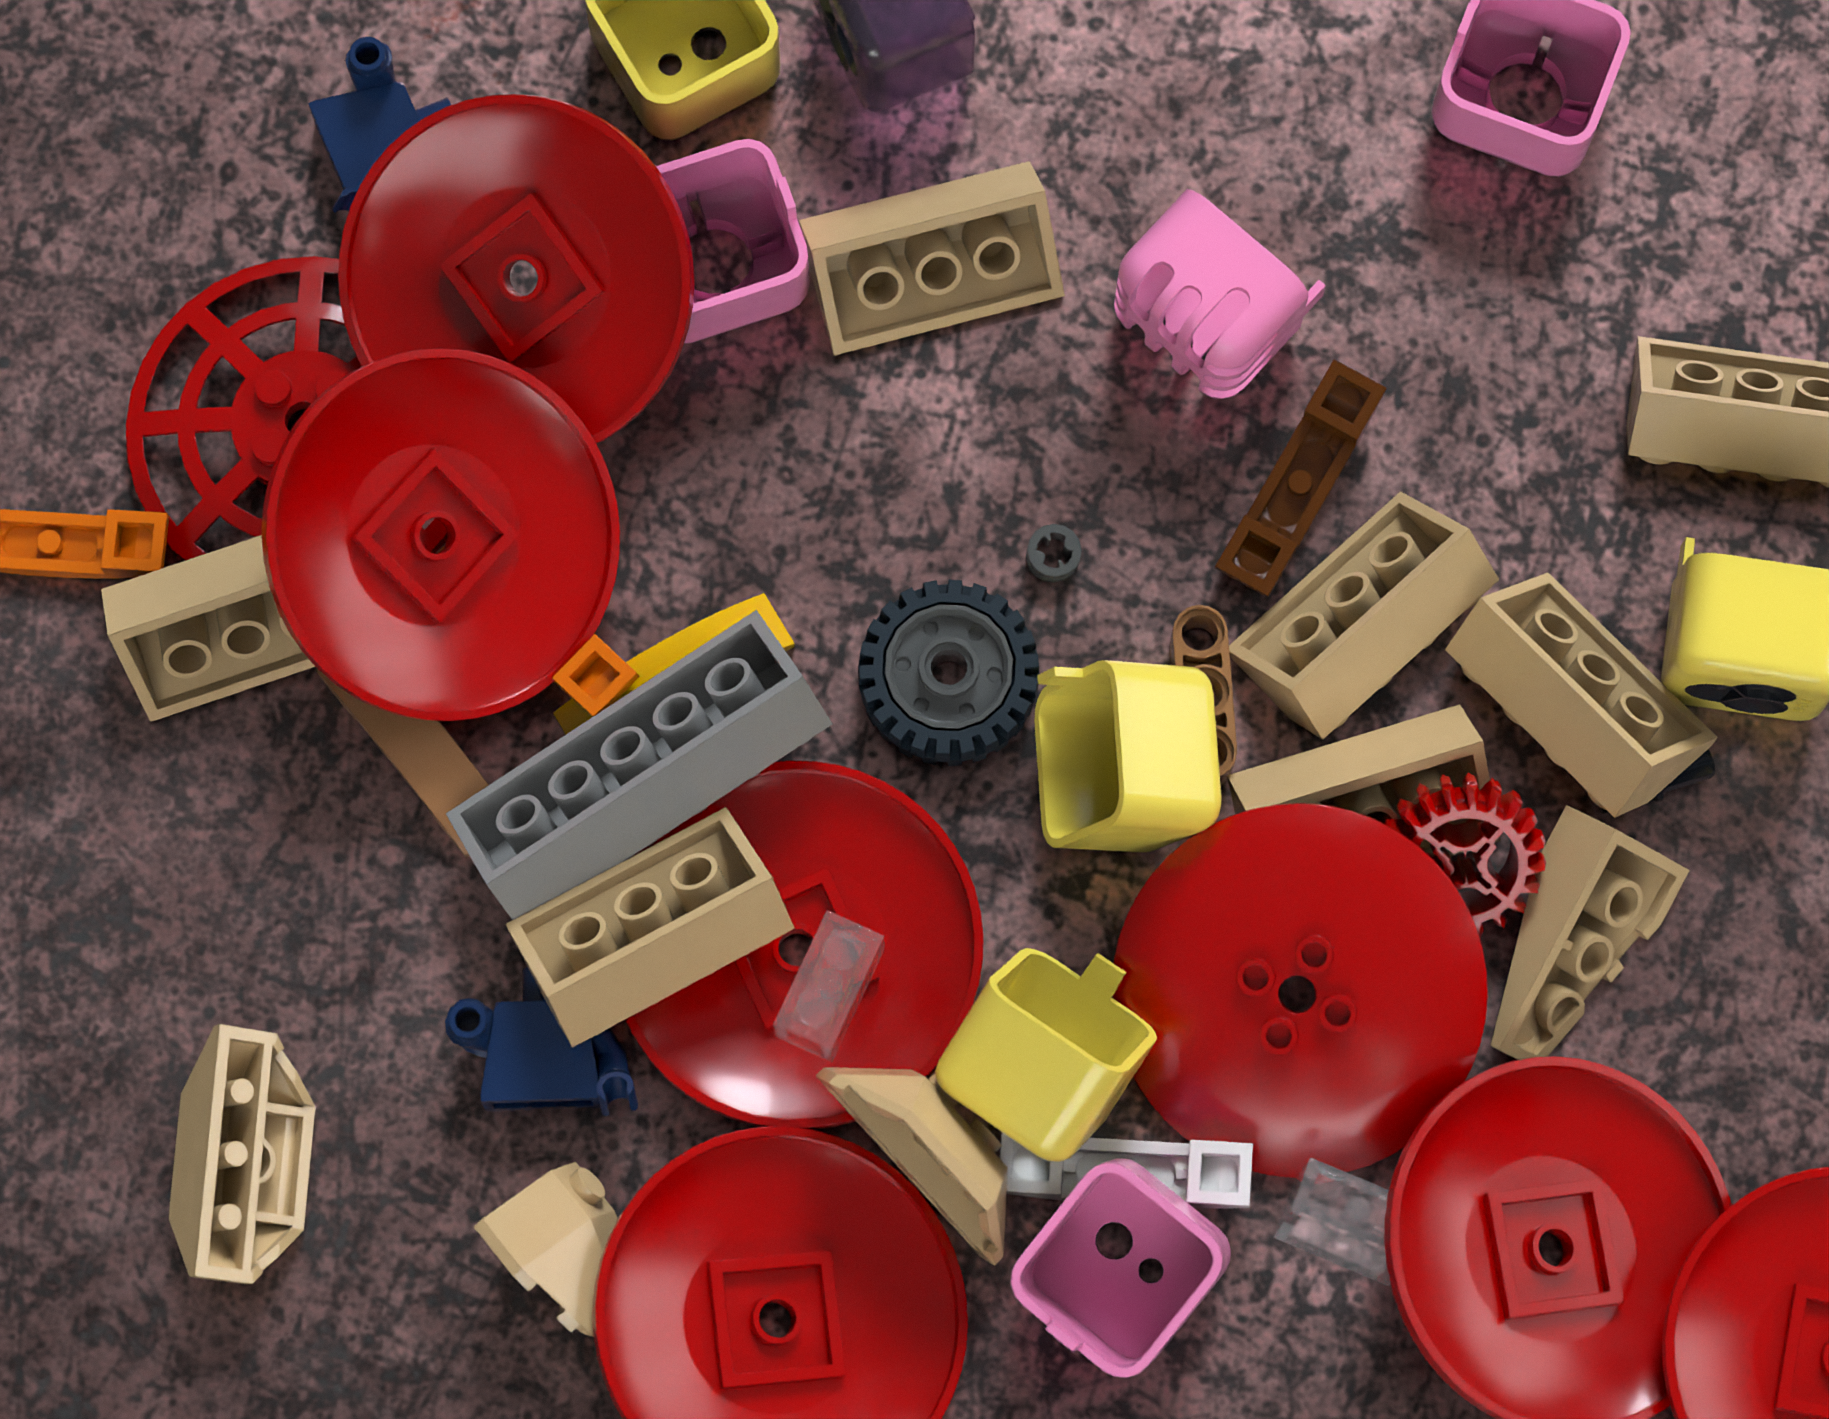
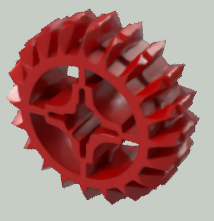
M1469 772L1464 777L1461 787H1453L1450 777L1443 774L1439 781L1440 791L1431 794L1428 787L1419 783L1416 789L1419 802L1415 805L1410 801L1399 799L1397 809L1402 819H1386L1384 824L1399 831L1418 846L1426 839L1434 853L1433 859L1448 875L1457 890L1474 888V890L1460 892L1471 913L1481 938L1484 932V921L1493 919L1496 925L1505 928L1507 919L1504 911L1510 908L1524 913L1527 905L1521 893H1538L1540 883L1534 874L1545 871L1546 860L1544 854L1539 852V850L1544 848L1546 842L1542 830L1534 828L1538 820L1533 809L1529 807L1521 808L1523 802L1516 791L1511 790L1502 795L1500 783L1493 777L1479 790L1476 777ZM1458 819H1469L1461 824L1447 823ZM1505 833L1510 838V849L1507 860L1498 873L1494 870L1489 857L1497 848L1495 841ZM1449 851L1454 855L1463 851L1465 857L1467 851H1472L1475 862L1469 857L1461 861L1459 855L1457 861H1452Z

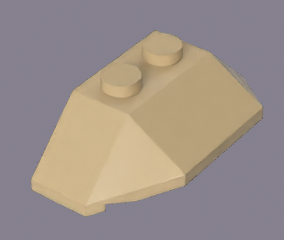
M222 1024L214 1025L181 1092L168 1219L189 1277L246 1285L253 1284L261 1276L262 1271L277 1259L304 1231L315 1105L296 1069L282 1051L284 1046L277 1033Z
M824 1067L815 1075L981 1258L995 1266L1004 1257L1008 1167L995 1154L1002 1145L990 1130L978 1119H975L969 1125L954 1109L959 1102L941 1088L936 1079V1073L927 1079L911 1069Z

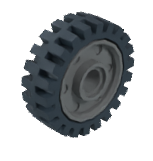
M949 579L948 584L938 585L937 580L925 582L921 589L914 591L911 587L901 592L899 599L894 603L890 600L881 609L879 617L876 620L873 619L867 629L859 656V689L867 716L872 725L878 728L881 737L888 744L891 745L893 743L899 747L900 753L910 758L915 755L922 758L923 763L936 765L938 761L948 762V766H960L963 761L971 759L974 763L985 759L988 753L994 750L997 753L1008 744L1009 739L1013 736L1016 737L1023 728L1033 708L1039 685L1037 679L1039 661L1036 644L1031 630L1028 631L1025 626V619L1017 609L1013 611L1009 607L1008 601L998 593L992 596L987 593V587L976 583L972 587L963 586L962 580ZM950 661L959 664L964 669L965 676L958 683L948 685L938 682L934 678L932 671L939 663Z

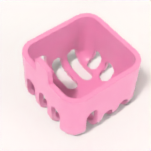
M1187 189L1122 259L1119 267L1114 308L1118 319L1126 329L1133 327L1135 324L1142 328L1145 333L1144 343L1153 352L1160 350L1162 347L1169 351L1173 358L1171 366L1180 375L1192 370L1200 380L1199 391L1213 399L1230 398L1243 390L1301 327L1303 317L1322 298L1326 285L1318 280L1307 291L1297 275L1209 200L1201 194ZM1208 352L1205 360H1203L1202 357Z

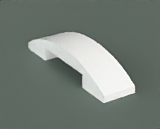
M1002 1132L1000 1160L1008 1167L1007 1194L1065 1201L1084 1175L1092 1168L1109 1160L1123 1158L1140 1164L1193 1208H1250L1253 1143L1190 1140V1144L1089 1138L1071 1158L1055 1162L1038 1157Z

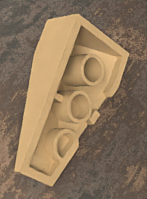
M1568 805L1563 810L1541 852L1546 860L1545 871L1534 874L1540 883L1538 893H1529L1527 906L1524 911L1490 1045L1518 1060L1549 1056L1584 1015V1000L1599 982L1605 979L1611 983L1624 968L1619 959L1640 936L1648 940L1659 928L1690 871L1617 829Z
M576 1162L550 1170L480 1220L474 1228L522 1286L530 1291L538 1284L559 1304L561 1310L556 1318L570 1332L577 1329L581 1333L594 1338L592 1314L594 1285L602 1253L618 1218L614 1209L604 1198L605 1189L599 1179L589 1170L579 1167Z

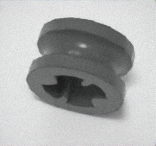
M1050 524L1042 526L1034 532L1029 540L1026 552L1028 568L1034 576L1042 581L1055 583L1066 580L1073 575L1079 565L1082 552L1080 540L1071 529L1064 525ZM1051 539L1060 540L1064 543L1062 552L1071 558L1065 565L1059 560L1056 568L1048 567L1043 564L1045 554L1037 550L1038 546L1043 542L1046 547H1049Z

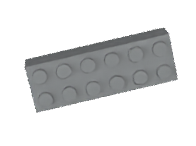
M755 610L447 812L446 815L486 885L510 918L514 920L652 845L657 839L695 814L702 812L709 805L747 780L755 777L762 770L800 745L807 743L833 723L798 668L758 611Z

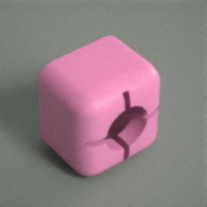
M1471 0L1457 31L1432 107L1434 124L1438 131L1451 141L1540 174L1560 177L1572 172L1579 167L1586 155L1628 47L1631 31L1627 19L1617 9L1596 0ZM1544 35L1552 38V42L1542 69L1550 73L1558 83L1562 95V106L1557 115L1545 123L1531 125L1499 113L1492 104L1489 85L1495 74L1507 66L1521 63L1532 65Z
M752 139L736 140L656 166L677 201L689 238L697 234V225L690 202L698 200L707 230L719 229L731 232L744 241L747 248L751 249L752 263L749 273L739 285L730 289L731 292L709 294L694 289L691 320L684 343H694L789 312L801 304L807 296L810 285L807 245L797 220L796 205L786 177H782L777 160L769 147L760 141Z

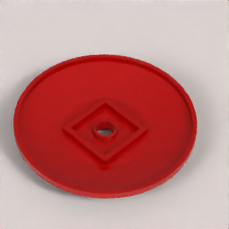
M523 94L489 95L450 105L420 120L387 147L362 181L344 225L339 251L338 282L342 314L351 345L361 366L387 356L422 349H459L486 354L511 363L550 387L581 419L596 444L606 440L628 425L655 398L670 376L681 354L689 330L695 284L693 255L682 212L670 187L658 168L626 134L586 109L561 100ZM519 260L529 262L537 272V285L533 292L528 295L517 292L510 281L511 269Z
M436 348L395 354L368 363L334 383L307 408L284 441L272 468L262 513V548L269 588L277 610L301 651L321 673L356 699L377 709L420 720L456 721L475 719L499 713L519 705L540 693L555 681L552 677L594 635L607 609L616 580L620 555V524L615 491L605 460L581 419L560 396L536 377L509 362L467 350ZM431 518L439 520L447 531V543L437 554L429 552L423 546L420 538L422 526Z
M790 760L775 762L638 853L726 807L772 876L795 929L625 1020L636 1042L659 1072L686 1096L705 1108L729 1119L756 1127L787 1126L811 1130L824 1129L856 1121L815 1076L824 1067L911 1069L926 1078L934 1072L940 1057L973 1006L977 995L983 964L984 935L982 917L974 884L957 848L942 827L906 794L878 778L841 765L817 761ZM793 934H803L809 937L816 948L813 958L800 966L786 963L779 953L780 945L786 937Z
M1288 803L1253 808L1228 816L1187 839L1167 856L1137 894L1118 938L1113 962L1123 969L1126 974L1112 998L1148 1023L1157 1035L1156 1042L1133 1076L1147 1100L1161 1117L1188 1141L1253 1143L1252 1172L1270 1176L1312 1178L1347 1173L1376 1163L1404 1148L1414 1129L1428 1111L1447 1093L1466 1080L1479 1050L1486 1021L1488 987L1483 947L1471 913L1451 879L1433 858L1399 831L1369 816L1329 805ZM1292 976H1302L1310 980L1316 990V999L1313 1005L1302 1011H1295L1286 1007L1279 993L1280 986L1284 980Z
M1558 1056L1526 1058L1496 1066L1464 1081L1436 1103L1414 1129L1400 1155L1387 1196L1384 1219V1247L1387 1271L1401 1318L1424 1358L1453 1390L1482 1412L1496 1419H1649L1670 1406L1663 1372L1662 1339L1669 1297L1678 1272L1703 1232L1732 1204L1722 1175L1697 1132L1671 1104L1648 1086L1621 1071L1579 1058ZM1545 1232L1555 1235L1562 1244L1563 1257L1558 1266L1548 1264L1540 1254L1539 1241Z
M776 1126L737 1130L700 1143L672 1159L650 1177L620 1214L606 1242L594 1285L592 1314L597 1359L608 1392L623 1419H942L955 1393L962 1372L967 1346V1297L955 1250L942 1223L919 1191L899 1171L883 1159L855 1143L835 1135L811 1129ZM777 1303L788 1311L791 1326L784 1337L770 1336L762 1329L759 1315L765 1304Z
M1829 1167L1813 1168L1789 1174L1750 1192L1722 1212L1703 1232L1690 1250L1678 1272L1670 1293L1662 1339L1663 1372L1666 1391L1675 1419H1829Z

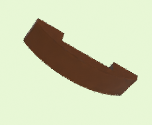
M1335 359L1332 361L1305 408L1301 421L1247 515H1244L1215 565V569L1265 597H1269L1359 443L1387 390L1385 386Z

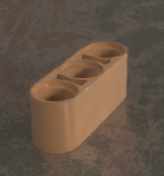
M1195 605L1182 611L1174 622L1169 647L1170 663L1174 666L1200 669L1208 676L1212 683L1213 691L1218 696L1220 703L1215 707L1218 751L1222 754L1224 764L1219 767L1220 784L1222 786L1228 781L1227 775L1232 774L1237 754L1228 629L1225 619L1217 610L1209 606ZM1203 628L1213 636L1215 644L1206 650H1194L1186 645L1182 634L1188 629Z

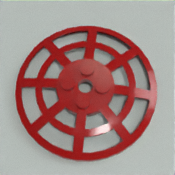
M317 256L277 259L244 268L213 283L187 302L162 328L143 358L131 390L126 419L127 461L136 494L145 512L167 513L151 483L144 456L143 437L178 434V445L184 468L195 490L202 497V500L178 526L169 517L166 544L182 561L206 554L196 543L219 517L251 537L262 535V519L239 508L234 502L256 480H259L266 486L268 485L273 465L284 441L290 433L288 430L290 417L299 410L307 409L330 386L347 374L362 367L357 356L346 363L334 355L319 351L321 320L345 326L341 306L322 303L325 272L338 274L339 259ZM300 272L297 302L284 303L259 310L237 321L229 328L206 308V306L220 296L251 281L281 273ZM296 320L294 351L278 354L263 362L241 341L264 327L284 321ZM188 324L209 346L201 354L189 373L180 398L179 409L144 412L147 392L157 365L174 337ZM223 357L245 378L235 395L232 407L197 408L207 378L215 365ZM231 432L235 448L241 460L216 485L209 477L201 461L196 442V433ZM434 519L426 529L422 527L420 538L423 546L429 552L435 554L447 541L446 528L439 520Z

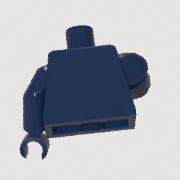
M374 37L359 38L352 44L346 54L345 62L356 91L308 103L316 128L343 188L342 193L332 208V211L335 213L340 210H350L362 181L390 144L423 118L451 105L448 97L415 110L404 83L397 82L395 79L390 48L387 44L380 42Z
M528 967L522 969L523 1001L498 1002L495 1004L493 1011L477 999L466 998L459 1000L449 1009L445 1019L446 1034L456 1045L462 1046L472 1054L486 1058L481 1087V1103L485 1111L600 1108L603 1116H610L608 1105L618 1098L629 1100L631 1111L638 1109L634 1083L629 1074L626 1050L611 1028L572 1048Z

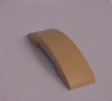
M317 669V674L350 715L360 723L426 805L429 813L465 858H468L470 855L446 813L489 784L439 721L408 718L377 709L339 688Z

